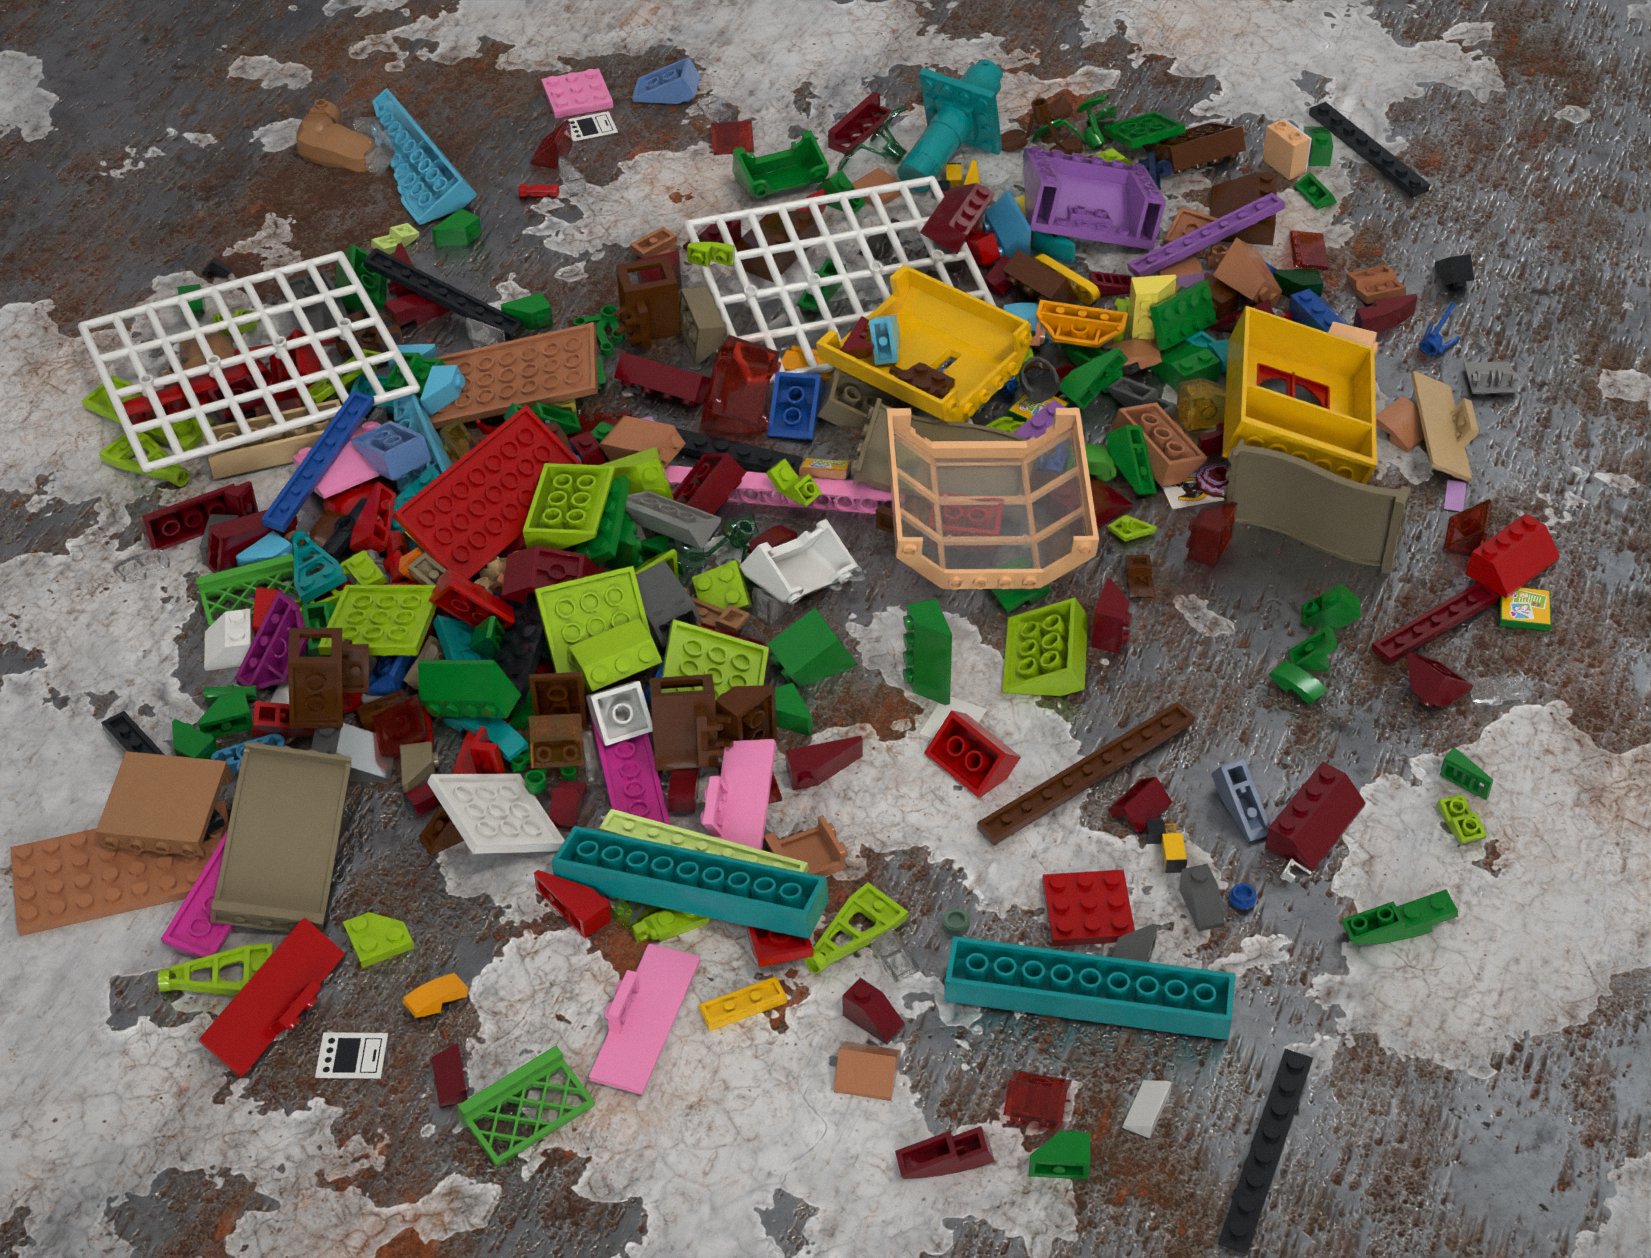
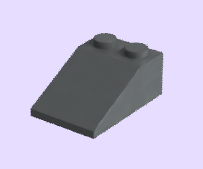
M343 723V727L315 728L311 750L328 754L340 753L352 757L348 782L391 783L398 740Z

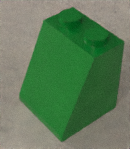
M816 608L812 609L767 643L772 651L769 656L777 667L782 665L784 667L781 670L783 676L789 683L794 681L799 688L854 667L857 664Z

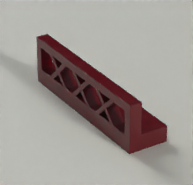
M873 91L828 131V148L849 156L894 116V111L880 106V94ZM877 113H880V114H883V115H884V116H877V117H875V115H876ZM871 123H873L872 126H865V127L863 126V125H865V124H871ZM862 133L861 136H853V137H852L853 134ZM851 143V145L848 146V147H845V146L842 145V144Z

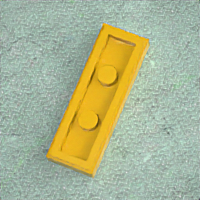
M777 976L700 1003L698 1004V1010L708 1031H712L787 1003V996Z

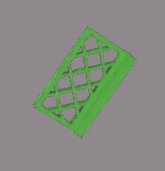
M293 554L196 578L209 627L216 621L212 620V617L217 611L222 613L238 610L241 605L250 607L253 617L254 602L246 599L251 593L255 594L256 587L270 584L267 589L278 587L283 589V593L287 596L290 592L299 595L294 586V579L289 585L280 582L294 578ZM245 590L241 597L232 594ZM221 596L217 603L208 601V599ZM227 599L236 602L231 609L222 606Z
M556 1045L459 1104L458 1118L464 1127L467 1126L497 1168L594 1107L595 1101L564 1061L563 1053ZM562 1070L567 1077L566 1086L549 1083L551 1075ZM532 1087L544 1089L541 1101L526 1099V1091ZM547 1090L564 1092L562 1104L545 1102ZM568 1093L580 1095L585 1101L578 1107L565 1105ZM507 1102L519 1104L517 1116L500 1114L501 1107ZM523 1105L539 1107L537 1120L520 1117ZM543 1108L560 1111L559 1118L554 1122L541 1121ZM481 1118L494 1119L492 1132L479 1130L475 1122ZM498 1120L515 1123L512 1135L496 1133ZM518 1125L535 1126L534 1134L528 1138L516 1136ZM494 1139L509 1141V1150L497 1156L492 1149Z

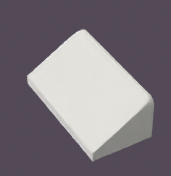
M1143 1080L1122 1128L1150 1138L1171 1093L1172 1082Z

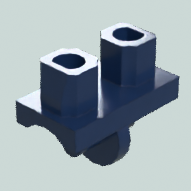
M1154 151L1148 153L1147 160L1138 162L1146 167L1158 189L1161 190L1160 177H1167L1172 173V163L1168 160H1161L1156 163Z

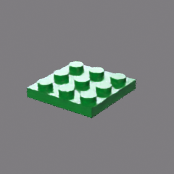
M1156 111L1102 126L1103 135L1133 150L1140 149L1142 145L1158 144L1160 140L1166 138L1175 139L1178 135L1186 133L1184 124Z

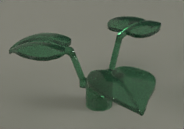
M902 103L897 105L882 125L873 133L870 142L872 143L880 134L887 142L882 148L885 152L860 143L848 151L841 159L837 172L842 170L848 160L860 149L876 153L885 159L889 157L897 164L907 151L896 141L888 128L894 117L908 109Z
M748 514L726 521L722 527L725 537L707 552H704V547L700 549L676 539L669 542L667 547L668 550L674 549L677 551V562L688 569L699 570L707 565L705 557L712 555L724 543L730 540V544L738 549L743 547L742 564L747 557V551L750 547L749 543L760 533L756 526L754 514ZM743 574L748 592L763 595L769 594Z

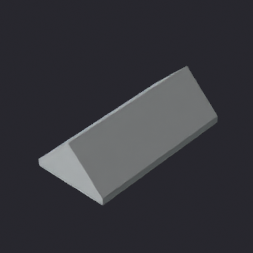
M648 490L630 494L627 497L625 512L629 513L630 521H635L639 526L703 549L721 522V518Z

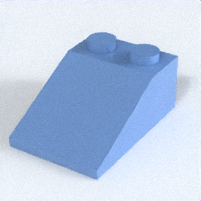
M687 57L639 77L632 100L634 102L668 104L689 102L696 95L700 74L691 59Z
M392 421L351 439L352 445L375 470L390 480H398L404 477L405 473L411 470H419L424 467V464L432 461L424 435Z

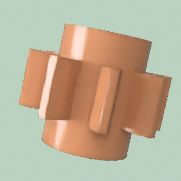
M1218 244L1211 247V251H1206V266L1216 271L1228 251L1227 247Z

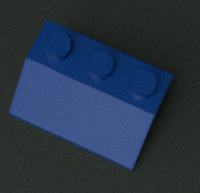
M1310 289L1290 296L1288 312L1291 313L1294 322L1327 333L1333 321L1350 325L1325 299Z

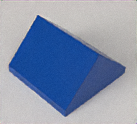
M380 656L369 676V693L363 694L386 696L400 689H405L407 682L403 681L415 660V656Z

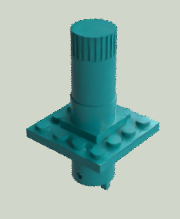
M982 59L976 65L970 66L962 78L958 80L923 68L919 76L927 128L898 167L897 175H899L900 181L934 176L937 179L956 150L963 143L999 155L1002 151L996 95L1001 89L1002 70L992 61ZM930 185L910 189L915 192L925 193V191L927 192L930 189Z

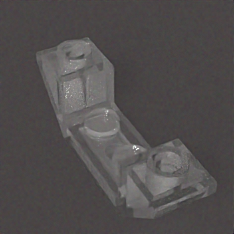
M355 117L352 119L355 126L353 130L375 139V146L364 154L367 162L365 166L372 174L376 173L382 178L396 153L389 131L376 117Z

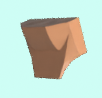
M663 226L631 243L630 251L641 258L675 251L677 236Z

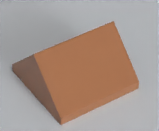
M845 1041L839 1048L834 1092L891 1101L901 1050Z

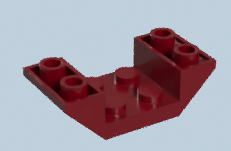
M533 546L507 555L501 599L526 603L528 592L535 593V589L605 573V571L585 554Z

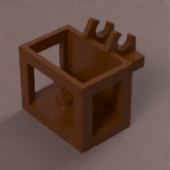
M668 256L616 265L620 309L616 310L614 314L618 319L621 317L623 323L622 326L616 329V334L621 336L626 332L628 342L630 344L641 342L642 348L650 347L651 340L681 335L678 282ZM660 267L661 280L636 285L631 284L628 273Z
M289 628L288 683L290 728L343 727V693H369V644H352V640L345 639L342 642V628ZM300 638H332L331 657H299Z
M712 674L650 678L656 771L719 767L718 755L724 754V748L718 747L731 748L733 747V740L717 738V731L723 730V723L718 722L731 723L732 716L716 713ZM702 686V690L661 693V689Z

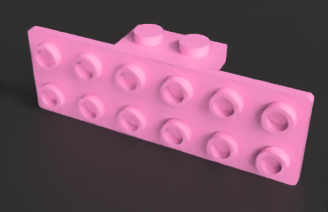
M774 739L733 741V747H725L721 776H710L708 786L704 792L706 804L705 810L701 813V823L711 836L762 850L776 751V741Z
M648 944L636 972L626 971L623 980L617 982L613 1002H609L606 1006L605 1019L608 1020L609 1032L589 1074L590 1081L637 1094L644 1093L700 964V956L655 944Z

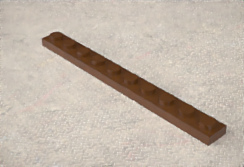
M1178 702L1174 703L977 822V829L993 845H996L1193 725L1195 717Z

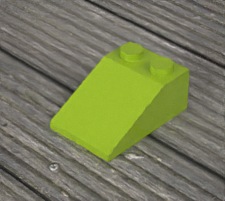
M657 446L601 464L615 466L616 470L613 479L626 475L631 480L628 495L648 490L673 500L672 487Z

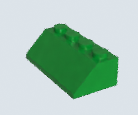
M937 598L907 604V615L903 616L906 633L903 634V641L906 647V651H903V659L906 668L903 669L904 681L906 684H910L913 693L940 704L949 705L952 632Z
M420 660L418 662L419 700L426 707V711L433 717L508 718L522 695L494 660Z

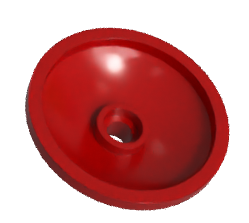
M375 477L325 498L323 502L325 512L330 510L348 515L361 498H369L377 482L382 483L391 491L393 489L386 481Z

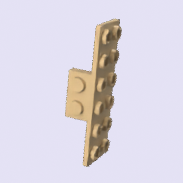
M1413 371L1411 378L1430 465L1435 470L1446 472L1457 479L1469 482L1472 479L1465 447L1479 433L1472 401L1463 398L1455 407L1452 390L1449 385Z

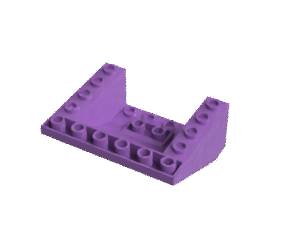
M1037 146L1024 149L1026 220L1031 227V231L1154 250L1166 200L1144 165L1140 163L1128 165L1124 164L1123 161L1115 159L1112 162L1104 161L1103 158L1098 156L1086 158L1079 153L1067 155L1060 150L1043 151V148Z

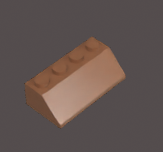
M1157 402L1120 408L1118 410L1112 431L1126 425H1142L1153 478L1161 487L1183 482L1206 462L1207 457Z

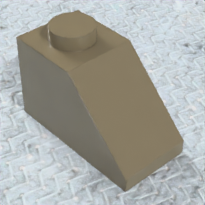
M431 741L400 745L402 786L404 793L426 783L431 774H436L435 767H440L438 751L433 752Z

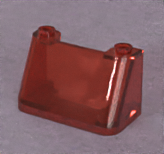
M728 335L718 350L713 363L700 421V429L711 432L759 436L762 432L765 433L769 420L766 419V414L763 411L770 379L773 374L779 372L781 362L778 361L780 352Z

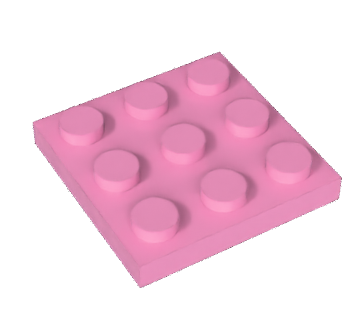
M599 68L541 79L543 90L555 118L613 108V100Z

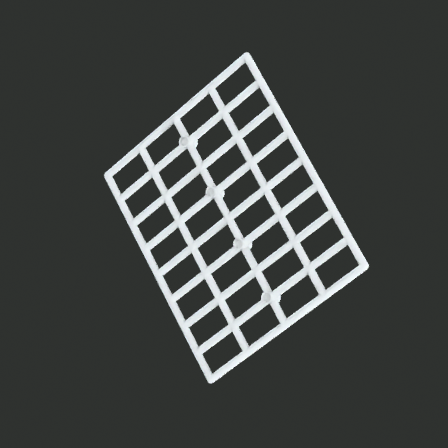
M934 176L690 219L684 222V227L691 243L700 242L694 229L695 227L717 224L724 243L734 245L725 222L748 218L760 247L737 252L735 247L733 266L743 288V293L721 297L710 267L700 265L709 291L714 297L715 306L720 310L722 322L726 323L727 337L748 387L770 384L775 381V373L758 377L752 376L741 345L764 341L776 372L821 374L836 370V367L828 363L817 364L805 333L827 328L828 331L833 330L837 332L839 341H841L837 326L857 323L861 316L866 318L873 312L863 311L851 283L854 280L868 278L870 282L876 283L881 297L885 301L891 295L882 275L895 273L902 265L913 269L930 266L931 270L938 272L943 283L954 287L944 267V263L965 260L979 289L966 293L979 299L983 298L985 302L996 306L966 242L958 254L950 253L944 255L943 251L936 249L931 239L920 233L930 216L921 217L909 189L930 185L939 204L944 198V194ZM900 190L913 219L891 223L878 194ZM870 196L883 225L861 229L848 200ZM839 201L852 231L830 235L818 205ZM809 207L821 236L799 240L787 211ZM779 213L791 242L768 246L756 216ZM917 227L930 257L908 261L895 231ZM887 233L900 263L883 266L880 262L875 261L865 237ZM856 239L869 269L847 273L834 243ZM826 245L838 275L820 278L817 273H813L803 248ZM794 250L807 281L784 285L772 254ZM763 256L775 287L757 290L756 286L750 285L741 260ZM711 261L709 266L717 265L718 263ZM842 283L855 314L832 318L820 287ZM806 290L807 293L813 295L824 320L801 324L788 293ZM779 295L792 326L769 330L757 299ZM743 302L746 306H749L760 332L737 337L725 305ZM796 334L809 367L785 371L773 339Z
M342 251L97 317L78 324V329L142 471L145 473L333 418L342 405L319 412L305 386L320 380L330 379L343 404L349 395L338 375L358 369L363 370L376 394L372 396L374 397V405L420 391V385ZM339 261L352 285L329 291L316 267ZM307 269L320 294L297 300L284 275ZM276 278L288 303L265 309L252 284ZM244 287L256 311L232 318L220 293ZM357 293L370 318L351 323L350 319L343 317L334 299ZM212 296L223 321L200 327L188 302ZM325 302L338 327L315 333L302 308ZM179 305L191 330L167 336L155 311ZM293 310L306 336L286 341L284 337L279 336L270 317ZM147 314L158 339L133 345L122 320ZM261 320L273 345L249 351L237 326ZM113 323L125 348L100 355L89 329ZM376 326L389 351L366 358L352 332ZM228 329L241 354L220 360L219 356L213 354L204 335ZM339 336L341 340L347 341L357 360L333 367L320 341ZM196 338L207 364L183 370L171 344ZM311 344L324 370L300 376L288 350ZM162 347L174 373L153 379L152 375L147 374L138 354ZM275 354L276 358L282 360L291 380L267 386L254 360ZM129 357L139 377V383L116 390L104 363ZM394 359L409 386L385 392L371 366ZM246 363L258 389L234 396L222 369ZM209 373L210 377L216 379L225 399L200 405L188 379ZM179 382L191 409L166 415L155 388ZM297 388L310 415L286 422L272 394ZM142 392L143 396L148 397L157 418L132 425L120 398ZM263 397L277 425L252 432L239 404ZM230 407L243 435L218 442L205 414ZM196 417L209 445L183 452L171 424ZM162 427L174 455L149 462L137 434Z

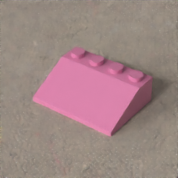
M374 421L366 422L354 432L314 489L315 493L325 499L380 475L352 445L351 439L381 424ZM303 448L298 451V454L292 456L296 470L312 448Z

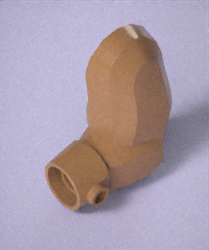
M325 99L316 100L296 132L298 154L304 160L325 167L346 169L353 172L368 171L376 167L382 160V152L377 141L367 135L340 125L341 114L339 109Z
M218 331L204 335L213 354L219 356L220 360L236 356L231 340L222 332ZM196 338L180 342V359L185 363L184 365L181 364L183 370L207 364ZM169 366L167 371L161 374V377L173 374L172 367ZM203 374V375H200V376H196V377H193V378H189L188 380H192V379H195V378H198V377H201V376H204V375H207V374ZM179 382L165 385L164 388L179 384Z

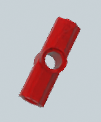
M399 530L390 531L386 549L387 557L382 563L384 568L391 574L392 583L411 581L399 571L400 558L410 552L406 545L405 535Z

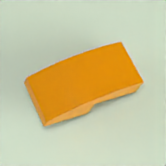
M451 973L416 988L403 997L402 1003L415 1018L440 1013L442 1003L466 998L468 987L455 973Z

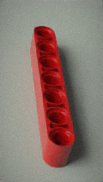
M256 359L254 361L268 386L272 381V374L261 360ZM246 363L222 369L227 382L248 373L252 377ZM207 374L188 380L200 405L210 403L207 390L219 386L216 379ZM180 383L156 391L166 415L191 409ZM140 396L122 402L132 425L157 418L148 397Z

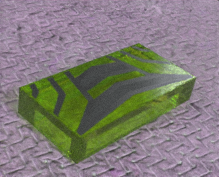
M626 900L612 911L613 916L631 932L633 925L664 908Z

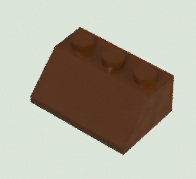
M1020 250L1016 251L1002 269L1007 276L1006 281L1013 287L1020 286L1022 291L1028 296L1032 297L1034 295L1038 297L1039 302L1040 300L1072 304L1079 299L1065 277Z
M772 685L734 686L715 700L717 714L732 716L731 723L718 722L723 723V730L717 731L718 738L733 741L777 740L775 688Z

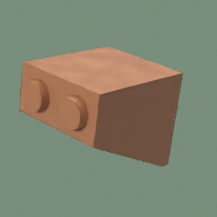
M1236 237L1213 276L1257 303L1268 299L1272 308L1279 301L1282 292L1280 286L1259 251Z
M623 416L599 443V446L610 461L657 446L664 468H666L686 443L674 425Z

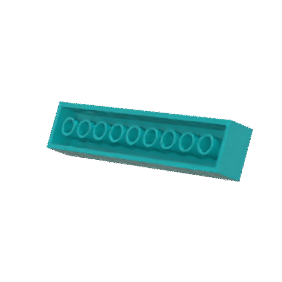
M579 826L573 827L551 861L555 876L591 887L600 895L810 939L829 902L827 877Z
M953 936L945 978L944 1001L1228 1040L1232 1022L1235 973Z

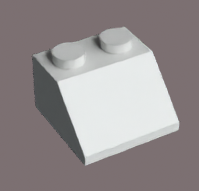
M251 609L226 611L205 631V671L241 666L255 638L252 628L253 617Z
M640 681L629 682L586 696L592 720L605 746L653 731L652 720Z

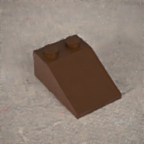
M581 672L529 674L536 730H547L549 725L556 720L568 722L571 728H588L587 694Z

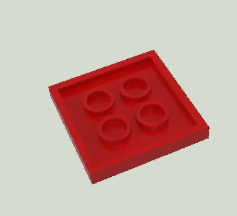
M1124 869L1043 874L1042 883L1052 947L1117 943L1118 937L1135 931Z

